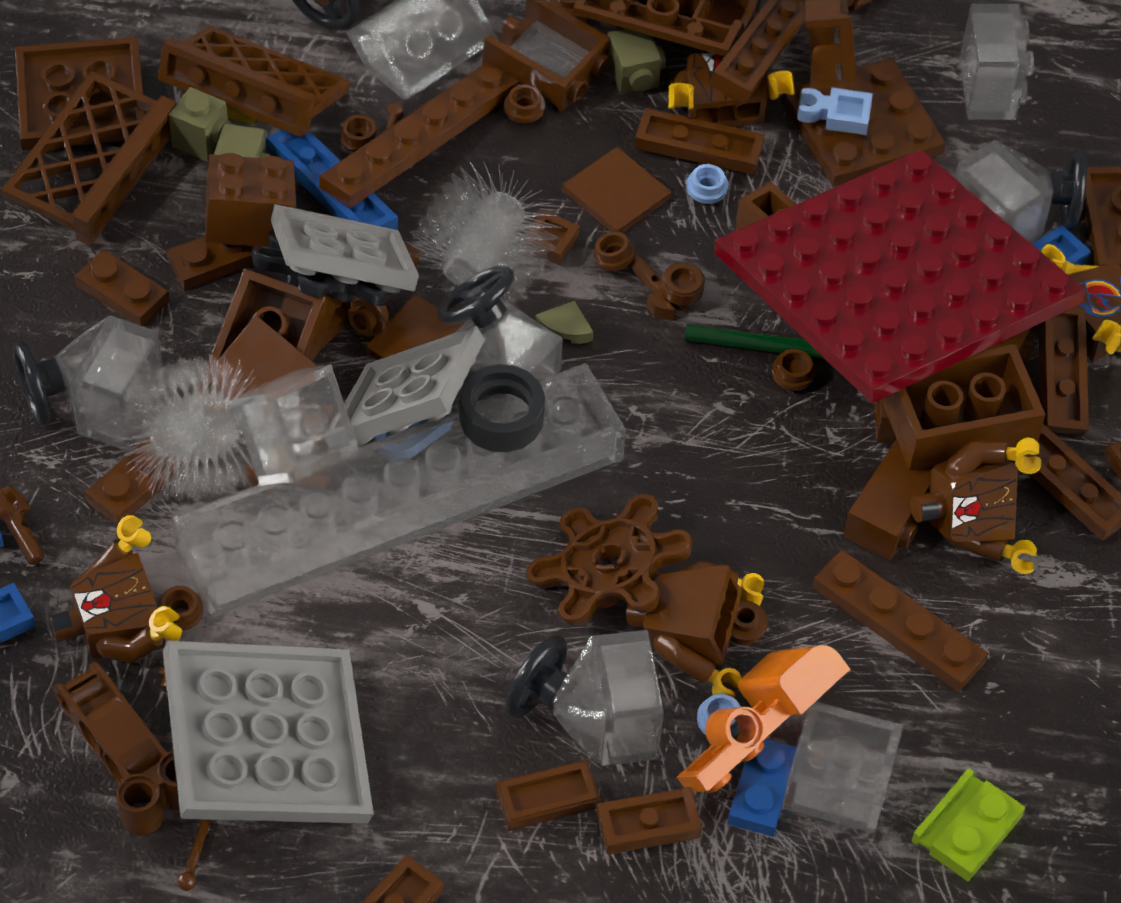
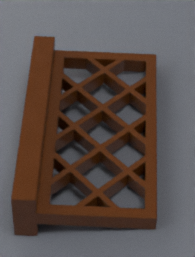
M210 25L184 42L174 38L163 42L157 80L185 91L192 87L226 101L227 108L299 137L309 132L311 118L349 92L351 83L350 80Z
M92 71L2 188L3 197L75 231L76 240L92 246L170 140L169 113L177 104L176 101L163 95L158 101L153 100ZM95 88H98L110 94L112 101L89 106L87 98ZM138 107L147 111L143 119L125 123L121 110ZM116 112L119 124L99 129L95 128L94 116ZM87 118L90 131L67 136L65 127L69 122ZM123 135L125 143L120 149L102 152L99 140ZM94 141L97 154L73 159L70 146ZM65 148L67 161L44 166L42 158L47 151ZM101 165L102 174L98 179L80 183L77 173L78 169ZM72 172L75 184L54 189L50 188L47 176ZM38 178L43 179L45 191L27 194L19 190L24 181ZM74 195L79 196L80 203L72 214L55 206L54 200Z

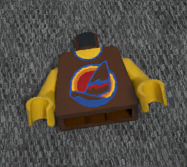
M1046 244L1041 252L1085 289L1084 301L1076 307L1086 309L1087 357L1094 363L1108 353L1111 355L1115 351L1121 353V267L1114 263L1100 267L1072 264L1065 260L1064 254L1056 246Z

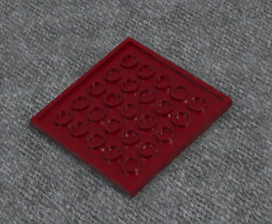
M922 150L715 240L714 253L871 403L877 402L1082 304L1085 295L1083 287Z

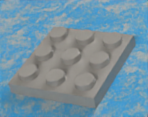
M277 204L274 205L271 223L285 263L293 271L303 275H315L316 271L331 274L336 280L347 284H357L359 280L375 283V286L379 289L392 293H398L401 289L415 292L419 274L399 230Z
M474 326L366 364L326 435L334 449L336 450L350 444L356 447L361 446L377 435L389 431L391 434H397L406 430L413 423L425 419L436 421L447 415L452 409L451 405L458 391L464 385V380L471 366L476 362V356L485 341L478 327Z

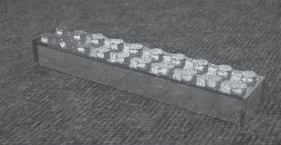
M587 363L539 380L545 394L543 428L536 440L523 449L505 453L491 452L476 446L464 435L459 422L458 410L445 415L439 420L428 421L400 433L172 516L175 546L209 616L213 617L621 461L624 455L626 428ZM501 394L477 403L475 410L482 418L489 421L510 423L527 415L529 406L518 397L511 394Z

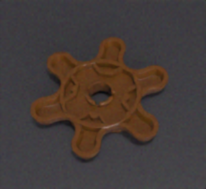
M641 494L631 498L626 503L621 514L609 520L601 521L595 519L588 509L582 507L573 508L565 512L560 519L559 525L562 531L569 536L567 547L556 555L542 556L532 561L527 567L526 575L528 580L540 589L556 586L569 587V592L560 603L558 611L560 617L571 626L579 627L591 619L598 607L609 608L614 606L619 600L627 601L628 605L638 613L644 614L657 608L660 597V590L657 584L653 582L659 573V568L686 560L691 554L693 542L690 534L684 530H673L667 533H654L649 530L652 523L656 520L658 503L654 496ZM614 557L618 559L617 567H614L613 564L602 565L609 558Z

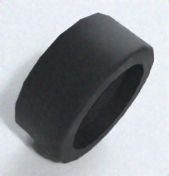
M495 364L479 369L468 377L461 388L459 422L464 435L476 446L491 452L507 453L523 449L536 440L543 428L544 391L540 382L529 371L517 366ZM500 393L511 394L522 399L529 406L527 415L517 421L495 423L482 418L476 412L475 407L476 403L486 396Z

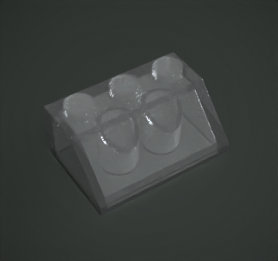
M395 0L346 32L365 67L403 100L409 99L484 48V39L488 35L497 39L477 0Z

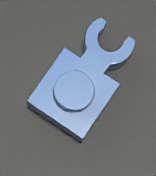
M804 88L802 89L800 104L804 105L799 106L798 120L806 123L816 122L819 119L827 120L825 129L866 135L872 93L831 88L830 96H824L818 90Z

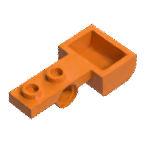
M825 645L776 650L769 653L744 675L738 683L739 691L752 708H723L714 711L709 716L705 726L706 737L711 746L677 776V779L684 788L691 787L692 792L712 793L717 791L731 779L732 776L729 772L740 761L747 762L763 750L765 745L762 741L790 715L804 713L844 676L850 668L835 649ZM733 719L739 724V735L736 740L730 732V725Z

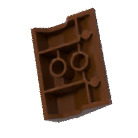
M577 0L573 6L572 13L726 56L759 13L761 0Z

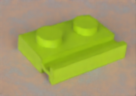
M968 768L915 830L911 842L916 845L920 843L930 850L929 854L969 882L1022 818L1026 807L987 780L982 782L974 776V771Z

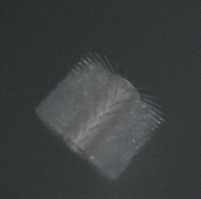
M473 166L479 184H476L480 187L481 192L471 181L470 183L468 181L465 183L468 186L466 189L470 193L466 192L459 184L457 185L460 188L455 185L454 190L457 192V196L443 194L446 196L444 198L447 199L446 202H448L449 206L444 203L446 206H435L438 208L437 213L440 214V217L436 215L437 221L432 219L434 217L432 214H430L432 217L428 218L430 220L429 223L437 225L442 230H439L436 226H432L434 230L431 228L428 230L426 228L422 229L418 225L421 229L420 231L424 232L425 236L433 242L421 240L417 243L429 246L432 249L424 248L436 253H429L408 243L426 252L425 254L418 253L416 255L439 259L443 262L440 263L419 257L437 264L417 265L416 267L443 269L441 273L423 277L429 278L445 274L447 279L433 287L443 282L446 284L450 280L452 283L448 287L447 293L454 284L457 288L464 281L487 268L506 265L514 269L515 279L510 287L513 288L512 286L525 291L522 288L524 287L522 286L523 283L519 282L517 278L519 276L522 278L529 276L532 279L530 276L532 274L529 273L531 271L524 267L526 266L525 264L532 266L531 264L535 263L538 265L536 263L538 262L536 256H539L533 252L546 253L544 251L546 249L540 247L543 245L534 240H544L547 242L546 240L551 239L536 234L535 232L546 235L531 228H538L552 235L541 228L555 226L530 217L551 216L552 214L525 212L524 209L544 204L538 203L531 206L528 204L522 207L523 203L521 202L531 196L523 199L525 197L523 196L520 200H516L521 189L514 197L511 196L514 190L513 188L510 193L513 175L508 193H504L506 183L502 191L503 173L501 180L500 167L501 192L496 191L488 172L491 192ZM481 180L483 181V183L485 184V186H486V187L488 188V190L490 191V194L487 193V191H486L484 185L482 184ZM527 218V219L534 220V221L541 222V223L548 224V225H543V224L528 222V221H525L524 219ZM434 248L440 249V250H442L443 252H438V251L435 250ZM524 254H527L529 257H533L535 259L533 260L534 262L530 261V258L526 257ZM509 288V289L507 290L508 292H506V294H507L515 303H517V302L510 296V295H512V294H511L510 291H509L511 288Z
M212 355V365L210 359V372L212 373L211 379L213 383L209 389H207L206 384L210 372L207 377L206 371L205 376L206 360L204 368L203 358L202 365L201 359L199 367L197 365V376L196 365L194 376V360L193 371L191 359L189 369L187 364L185 367L184 363H182L183 368L181 365V370L179 367V370L177 368L176 371L175 366H173V371L171 365L172 374L170 371L169 376L167 375L169 387L165 385L167 381L164 379V368H162L158 384L161 387L160 390L164 393L163 395L166 397L164 398L166 402L159 399L158 393L154 388L155 386L152 383V378H150L151 383L149 387L153 391L152 394L156 399L154 400L156 403L150 402L147 397L148 395L141 388L140 390L137 388L142 395H145L143 399L146 402L144 403L148 406L144 407L157 414L148 412L141 406L142 404L134 399L132 400L139 405L137 406L138 408L128 406L147 415L140 416L154 420L153 422L132 414L134 412L126 411L116 406L139 419L124 414L120 415L144 422V424L123 421L144 426L117 425L133 427L126 429L149 430H117L123 432H147L120 440L151 437L149 440L125 446L129 447L152 441L129 452L131 454L140 453L138 451L146 450L137 458L149 452L138 460L139 462L136 465L157 450L145 462L147 463L153 458L147 465L149 469L144 477L149 475L148 471L154 462L163 455L151 469L152 471L158 465V471L150 486L151 489L156 479L152 495L156 483L161 475L159 476L161 468L167 462L168 464L165 467L167 470L164 472L163 479L165 475L166 478L162 490L166 482L165 492L167 487L168 499L169 484L175 474L171 489L175 481V492L177 482L176 498L177 490H179L180 500V491L184 477L186 492L188 482V498L189 487L190 493L191 488L192 492L194 488L197 496V485L199 496L200 485L202 492L204 488L206 494L209 492L208 483L209 489L211 484V488L213 485L215 492V486L217 487V492L218 485L219 489L220 484L221 487L222 484L224 486L222 475L223 473L226 475V473L219 469L220 464L217 461H221L218 460V457L225 463L226 469L223 466L221 467L227 471L226 476L228 477L229 489L230 483L232 486L234 473L232 472L234 469L229 465L231 463L227 460L229 458L226 457V454L233 458L234 461L232 462L237 466V468H234L239 471L241 478L243 476L245 481L246 479L242 474L244 471L241 469L242 465L240 464L242 462L234 456L236 454L233 452L241 454L248 464H251L253 461L242 452L244 449L263 460L252 450V447L261 451L264 450L242 440L254 442L239 435H245L259 442L257 444L263 445L264 443L252 437L262 438L245 432L268 435L247 430L274 431L259 429L264 427L243 425L274 426L245 423L278 415L242 419L243 416L263 411L258 410L241 415V413L267 401H260L262 402L260 404L252 403L245 406V404L256 398L254 397L241 405L253 396L250 394L242 402L234 405L243 399L244 395L236 400L247 388L246 386L242 390L245 383L237 395L229 401L236 392L235 390L232 393L235 388V381L241 371L240 368L236 376L239 363L235 375L231 378L233 381L231 387L227 390L229 393L225 399H222L226 395V393L224 395L223 393L227 388L225 355L222 386L217 395L216 391L219 386H216L219 379L217 383L216 380L220 368L216 376L217 366L215 371L214 360L213 372ZM199 372L202 380L197 388L196 382ZM190 381L193 384L192 396L187 391ZM203 381V387L199 391L198 389ZM177 386H181V389L184 391L183 399L176 391ZM166 387H167L170 391H172V390L174 391V392H173V393L175 394V395H173L174 398L168 396V394H167V392H166V391H167V390H166ZM154 405L160 407L162 410L156 409ZM235 442L245 445L250 450L236 444ZM209 457L215 464V470L208 465ZM199 459L204 464L202 474L198 470ZM176 461V468L174 469V473L169 482V477L171 474L170 468L172 464ZM191 461L194 467L189 475V463ZM183 462L185 468L179 477V472L181 471V469L179 470L180 464ZM184 473L182 483L180 484V479Z

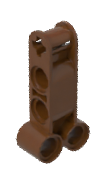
M92 662L89 664L90 669L64 685L56 683L53 685V691L66 715L118 782L116 799L123 827L129 833L147 835L156 831L161 826L164 820L163 808L169 806L170 808L180 810L177 783L173 782L176 779L174 750L165 751L97 662ZM137 802H148L146 806L141 808L131 807Z

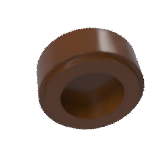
M676 263L669 266L662 276L661 291L663 296L669 302L676 305L686 306L696 303L704 292V274L698 267L689 263Z

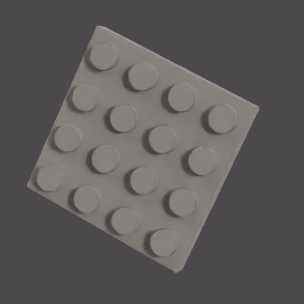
M167 641L163 649L181 819L369 823L374 812L349 649Z

